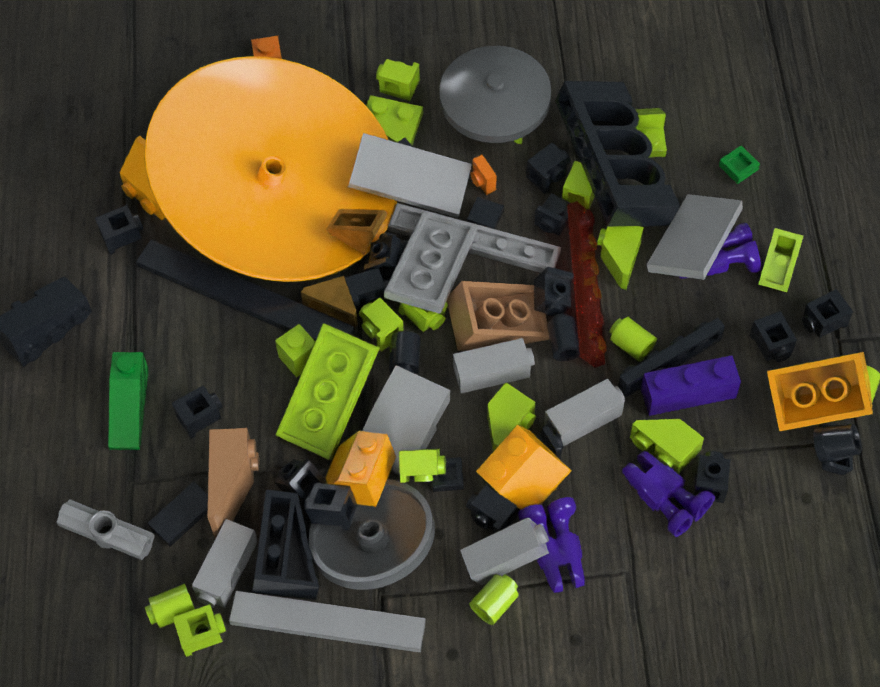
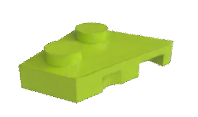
M370 95L367 108L380 123L388 140L399 142L406 138L413 145L423 116V107Z

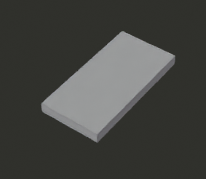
M363 133L348 187L458 218L472 164Z
M687 194L647 263L648 272L704 280L743 209L742 200Z
M423 210L384 291V298L441 314L476 236L478 225Z

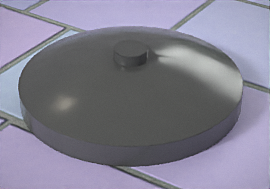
M484 46L470 50L456 58L448 66L440 82V105L445 118L458 132L477 141L503 143L522 138L534 131L543 122L550 108L551 84L545 69L532 56L511 47Z
M387 479L376 507L357 504L358 506L349 531L342 530L341 526L311 524L308 539L309 549L318 570L329 581L339 586L356 590L384 587L406 577L425 559L435 535L434 518L424 496L412 486Z

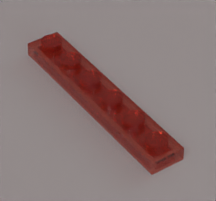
M575 201L567 204L574 273L579 352L583 360L596 368L605 365L604 353L606 352V343L602 334V326L604 325L603 315L600 312L602 295L598 287L597 275L599 274V267L595 258L597 243L593 236L595 220L589 209Z

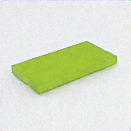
M323 323L276 432V436L323 458L332 460L380 348Z

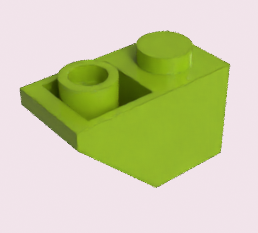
M508 383L501 387L490 400L487 407V419L493 452L517 425L529 429L536 419L535 401Z
M681 419L636 420L632 425L630 435L638 449L649 452L664 465L673 468L678 474L701 451L704 437Z

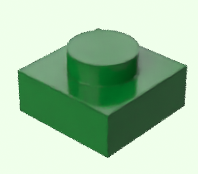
M739 146L720 159L719 167L737 184L758 171L760 163L742 146Z

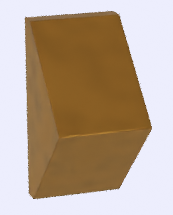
M339 209L326 230L330 235L364 254L386 218L387 213L385 210Z
M344 276L303 288L301 291L303 305L354 326V329L357 327L356 308Z

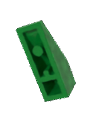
M113 352L109 378V450H140L149 372L143 352Z

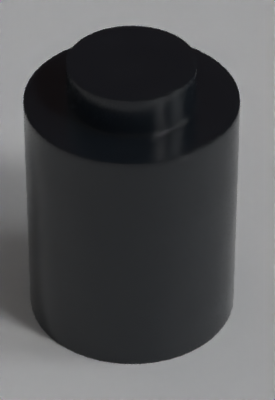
M565 313L553 316L547 323V330L554 359L557 361H569L578 358L583 353L576 319Z
M399 331L392 334L389 371L391 373L396 365L414 374L419 372L421 338L418 334L410 331Z

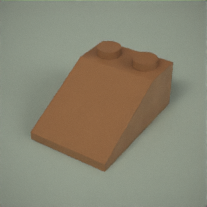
M461 281L448 296V309L457 349L460 351L473 350L523 338L525 344L549 340L546 315L543 312L534 310V285Z
M247 428L213 429L209 431L207 518L215 539L225 519L234 520L254 483V471H259L260 468L259 453L256 452L255 439H250Z

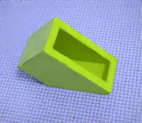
M607 226V229L602 228L597 242V245L602 246L600 257L621 289L627 290L641 245L644 227Z

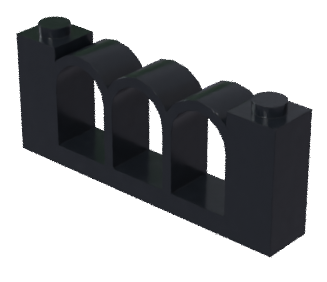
M564 81L555 102L607 226H669L680 207L679 201L671 185H664L666 177L661 166L649 158L652 152V144L645 134L636 129L639 123L638 113L632 107V97L628 93L624 82ZM592 121L610 122L616 126H593ZM604 150H621L629 155H606ZM617 179H633L643 185H619Z

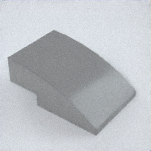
M397 365L384 385L363 431L388 435L396 455L390 472L400 476L399 451L427 448L436 432V425L450 402V390Z

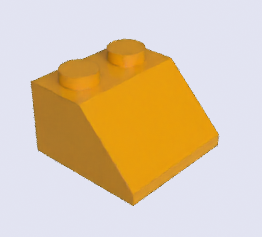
M139 136L135 139L119 172L123 182L121 187L131 199L135 197L139 200L141 206L148 214L152 215L154 213L163 220L165 216L155 201L146 174L144 158L146 140Z
M517 425L476 472L500 495L517 505V508L521 510L530 505H541L572 470L530 430Z
M358 431L338 446L325 477L327 480L325 484L350 486L357 504L376 507L396 459L388 435Z

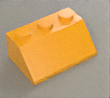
M864 352L767 371L779 431L873 414L870 380Z

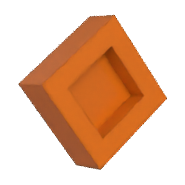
M278 36L251 40L254 57L282 59Z
M480 155L472 159V172H470L475 186L481 187L486 195L496 191V174L484 156Z

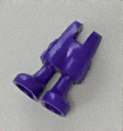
M746 222L738 224L729 233L706 276L727 272L729 264L744 263L751 273L761 271L757 244L753 241L752 231ZM738 246L737 248L731 249L729 251L723 250L724 248Z
M645 450L637 455V460L646 473L633 463H628L622 469L623 475L629 484L638 491L637 493L641 500L652 511L661 510L666 516L668 531L675 537L685 533L692 525L693 520L697 522L702 518L715 500V496L710 491L705 490L697 495H693L683 488L685 483L683 477L675 472L673 468L664 465ZM668 498H674L684 509L679 510Z
M571 497L557 499L551 502L547 508L549 519L556 533V539L549 535L547 517L542 505H530L518 512L519 521L530 518L537 525L541 524L548 535L549 541L545 544L549 554L538 558L537 563L543 569L553 593L563 592L562 577L558 567H568L575 589L585 585L579 537L569 532V519L575 513L577 507L574 499Z

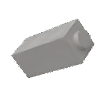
M523 338L453 354V369L461 394L530 378L531 366L535 365L532 349H526Z
M606 379L545 411L544 425H548L552 433L556 432L560 436L563 446L622 416L625 402L624 395L619 387H614L609 379Z
M525 518L460 551L470 578L480 585H484L495 574L502 576L549 554L545 544L549 541V538L541 524L537 525L530 518Z
M225 519L192 584L197 600L204 605L210 604L211 607H214L215 604L223 608L226 607L258 542L253 529Z

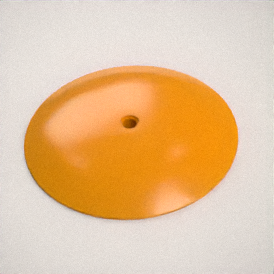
M249 56L221 60L203 66L181 79L167 92L157 106L147 130L144 157L146 174L155 201L165 218L175 231L201 254L217 264L250 277L271 281L295 282L318 279L342 271L370 252L371 243L366 252L362 254L330 235L326 228L339 209L385 210L387 216L372 240L374 242L379 240V236L382 233L386 232L397 204L395 200L348 187L363 133L388 140L385 131L376 117L356 95L342 84L313 68L296 62L271 57Z

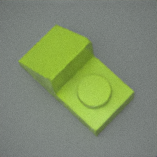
M661 108L635 109L639 117L636 129L645 134L652 144V152L649 157H666L665 112Z
M778 228L774 229L758 285L783 292L788 291L804 235Z

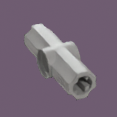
M70 499L62 505L59 511L58 526L94 540L102 548H113L140 560H143L152 548L154 540L152 532L119 520L110 511H97ZM112 526L107 533H99L103 527Z

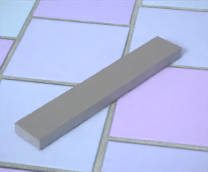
M397 203L388 225V231L411 237L423 210ZM478 225L476 236L468 253L541 273L547 267H556L561 247Z
M236 591L229 622L230 625L421 653L426 619Z

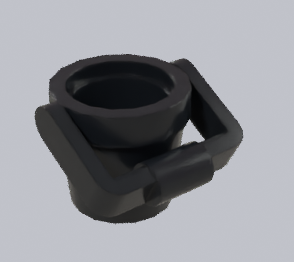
M827 422L818 424L814 428V446L819 461L822 464V469L839 475L851 472L853 470V456L861 454L862 451L861 438L855 424L838 425Z

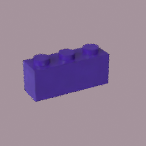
M731 355L644 373L641 392L648 415L651 416L734 399L737 397L741 380Z

